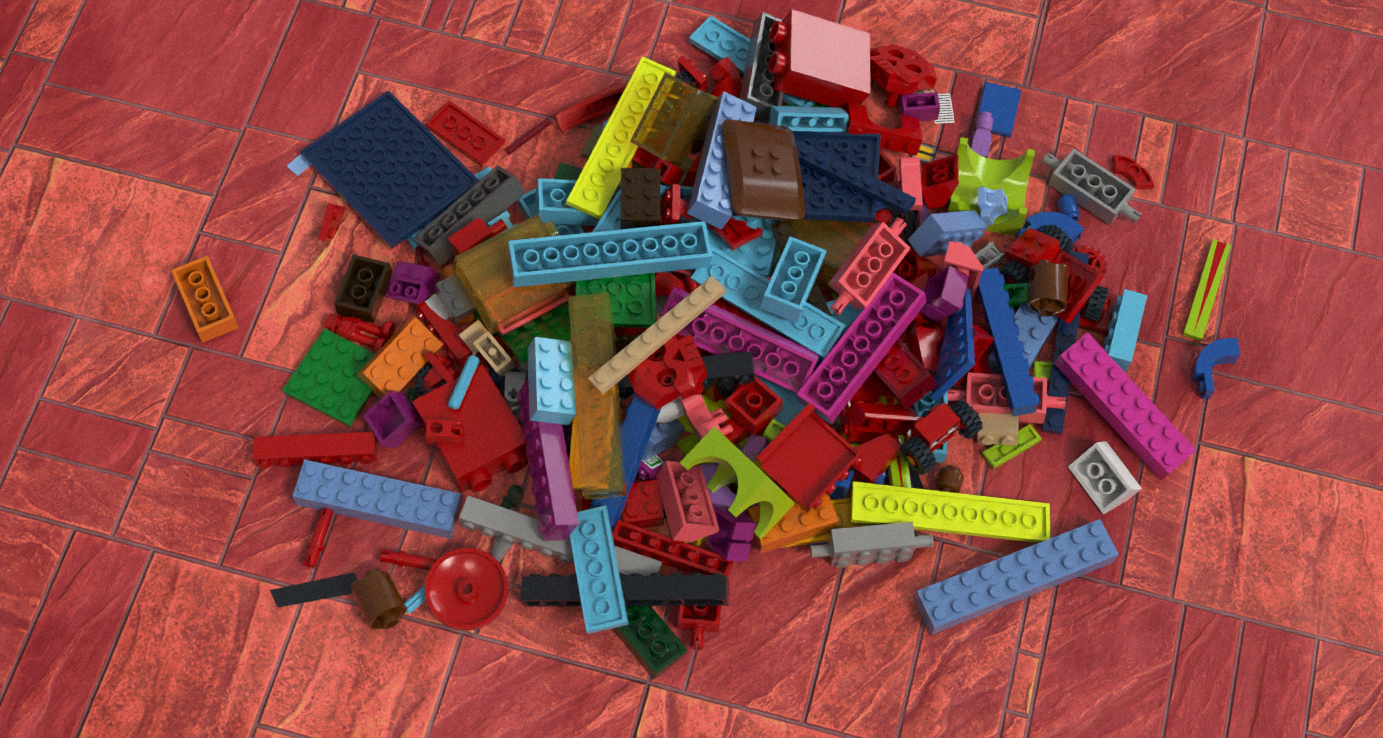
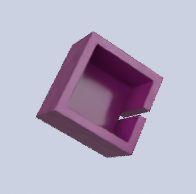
M948 266L928 279L924 290L927 303L919 312L939 322L954 312L959 311L964 303L963 297L968 287V276Z
M390 390L378 401L381 405L375 404L363 414L380 444L394 449L423 424L405 394Z
M715 506L714 512L719 531L707 536L705 545L726 561H747L751 546L749 540L753 539V531L756 529L757 523L743 513L735 517L728 510L730 507Z

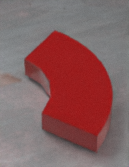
M1113 155L1114 174L1128 178L1136 190L1154 188L1152 177L1146 168L1141 167L1132 158L1123 155Z

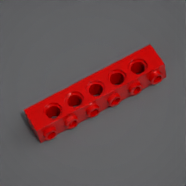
M620 520L617 521L612 534L614 546L662 562L661 564L690 574L702 573L703 575H712V573H723L727 575L729 580L733 569L734 561H726L719 554L681 541L672 540V538Z

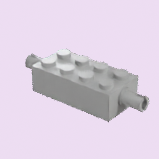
M1074 148L1063 161H1060L1049 152L1042 160V163L1055 170L1049 182L1050 186L1064 195L1074 196L1077 204L1109 225L1121 214L1133 221V223H1136L1141 217L1142 213L1128 205L1136 189Z
M913 522L831 529L828 544L810 545L811 558L829 556L831 566L844 568L850 564L865 566L872 562H877V564H885L893 560L906 562L912 558L916 548L933 547L934 542L932 534L915 536Z

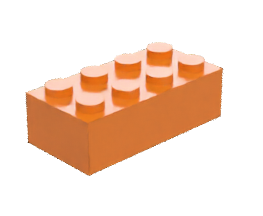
M208 255L171 270L202 343L239 328Z
M416 317L410 318L356 375L380 398H383L390 390L399 392L428 361L425 355L429 351L436 353L443 344Z
M825 494L821 498L823 503L816 510L812 508L808 513L788 496L795 503L762 539L754 533L760 554L831 532V529H837L839 520L829 496ZM760 505L748 508L747 516L757 523L756 527L760 520Z

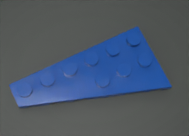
M968 288L964 293L962 308L949 315L934 378L937 387L932 390L930 396L935 401L942 397L975 365L971 290Z

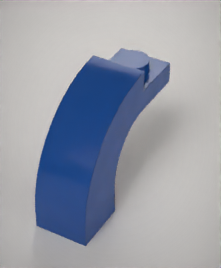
M1041 212L1028 217L1023 228L1017 232L1016 236L1019 238L1029 228L1042 232L1047 226L1052 224V226L1056 225L1057 228L1060 227L1062 232L1065 231V235H1069V240L1074 244L1081 238L1084 228L1067 215L1057 212Z
M1223 338L1210 343L1202 350L1194 363L1191 381H1198L1197 388L1198 392H1201L1202 399H1210L1215 391L1212 367L1218 364H1235L1239 358L1238 338Z

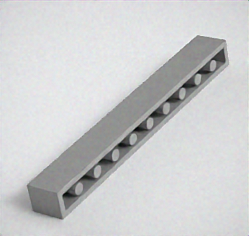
M467 496L459 517V524L463 528L479 530L488 537H493L494 535L501 538L505 543L512 544L514 542L520 544L521 548L540 551L539 553L546 557H551V555L558 557L561 562L567 564L574 563L570 536L566 540L542 541V536L538 531V519ZM615 546L619 574L622 576H630L632 573L650 576L652 573L659 572L662 562Z

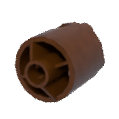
M1046 259L1039 260L1038 264L1032 266L1029 270L1028 309L1044 317H1050L1065 311L1068 294V266L1066 264L1050 263Z
M377 568L372 569L367 573L366 577L354 581L350 585L351 593L371 629L392 628L399 623V619L407 611V607L387 571L379 572Z

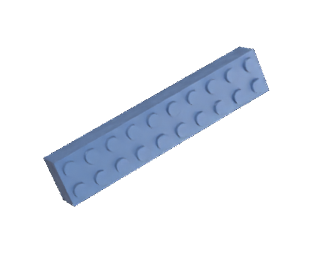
M1099 519L920 589L916 592L914 600L930 634L933 635L1112 564L1119 554L1102 521Z

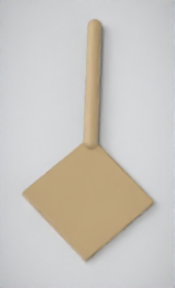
M478 319L459 334L473 352L472 355L476 356L478 352L473 342L485 334L487 330Z

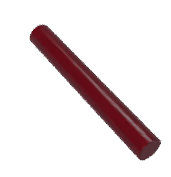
M547 117L505 149L506 153L510 155L552 124L551 120Z

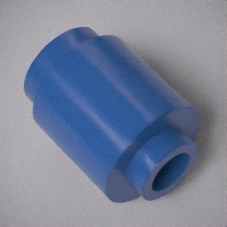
M1069 194L1059 197L1057 201L1059 212L1077 221L1080 218V211L1075 197Z

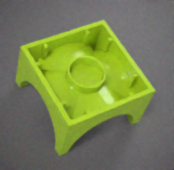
M961 137L956 152L959 155V184L947 203L946 213L975 210L981 217V211L978 208V188L1003 189L1008 198V214L998 216L994 220L993 225H988L985 231L1016 236L1017 232L1022 228L1027 214V208L1024 207L1025 196L1035 150L1027 149L1022 156L1015 159L994 160L975 153L968 145V138Z
M715 426L680 462L687 470L703 462L719 463L715 475L706 486L715 493L727 484L738 483L736 498L728 509L735 517L751 505L759 502L760 520L753 532L760 539L795 504Z

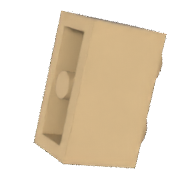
M489 331L473 342L474 346L500 378L505 376L506 371H511L516 367L513 360Z
M979 413L978 416L981 418L980 421L983 422V428L978 432V444L1018 445L1019 416L1012 417L1011 414Z

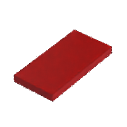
M450 100L425 124L429 131L480 167L505 144L503 137Z

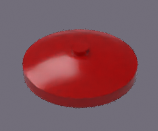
M474 548L455 549L441 556L431 567L425 582L426 601L432 614L444 625L456 630H476L493 622L502 612L508 597L507 576L501 564L487 552Z

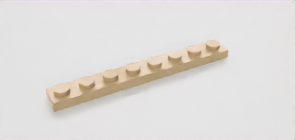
M711 276L588 378L589 382L602 395L723 296L726 293V288Z

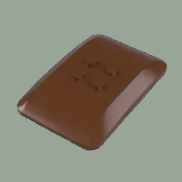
M732 119L725 120L721 125L730 202L734 213L740 216L799 222L805 217L804 191L799 157L792 130L780 125Z

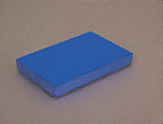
M986 82L978 116L981 112L992 114L993 125L990 131L991 134L1011 138L1022 90Z

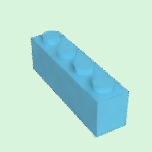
M771 106L769 124L786 126L792 131L846 132L849 114L842 108Z

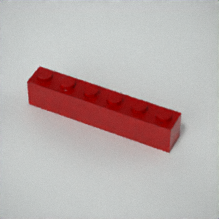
M374 432L254 437L253 461L256 467L264 469L271 466L283 468L290 467L291 465L302 466L304 460L331 465V463L349 465L351 462L369 464L377 461V438Z

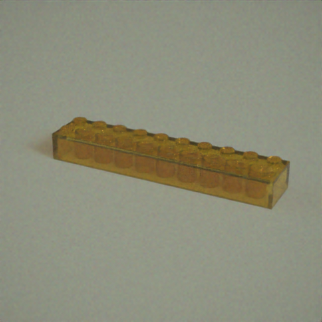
M608 292L568 297L582 495L586 500L627 496L618 383L602 395L588 380L592 374L616 355L612 299Z

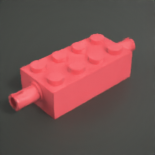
M896 218L890 228L884 222L873 224L828 284L839 294L838 298L830 306L831 311L835 314L841 315L848 303L856 310L867 308L910 250V247L899 237V234L907 226L902 219Z
M968 372L966 388L964 390H948V401L963 400L967 402L978 413L977 416L979 413L1011 414L1000 375ZM1033 377V390L1039 396V405H1037L1035 413L1019 415V422L1044 424L1047 408L1065 409L1066 397L1048 396L1047 378Z

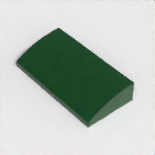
M626 606L629 625L612 628L653 679L664 673L688 652L687 648L652 606Z

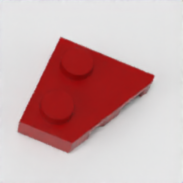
M328 203L318 237L319 240L331 242L334 239L346 207Z
M732 216L722 229L709 224L710 229L731 251L762 236L761 228L753 229L748 227L747 222L736 220Z

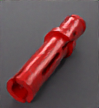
M325 507L321 508L320 516L312 540L307 545L308 552L303 562V565L311 568V565L312 568H316L320 552H323V543L332 515L334 514L332 509L326 508L325 511Z
M382 549L380 555V562L396 564L398 567L408 566L430 570L438 560L406 554L405 551L394 552Z

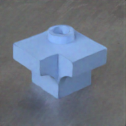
M978 188V208L981 211V218L987 226L993 225L994 220L998 216L1008 214V198L1003 189Z

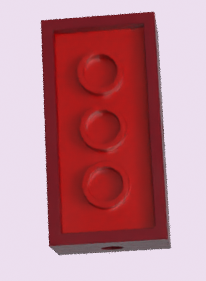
M899 338L872 371L905 410L937 387L932 375Z

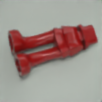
M330 314L325 323V328L332 330L333 333L338 334L343 339L367 345L377 353L394 335L395 323L386 321L383 326H376L354 316ZM360 331L373 334L380 338L376 339L366 336L364 334H361Z

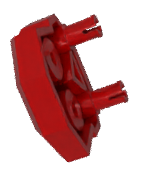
M895 44L870 49V87H873L875 81L886 91H889L885 100L887 106L895 107L899 94L909 95L916 93L917 90L934 89L937 81L934 66L914 50Z
M675 334L628 373L627 376L636 397L655 410H658L677 398L683 400L693 395H700L703 392L702 383L707 376V372L692 335L683 336Z

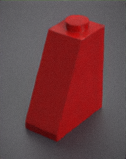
M885 433L854 447L858 452L862 449L864 450L861 456L863 460L856 468L852 466L849 471H854V475L863 482L874 484L901 453L900 447L902 445L896 437H890Z

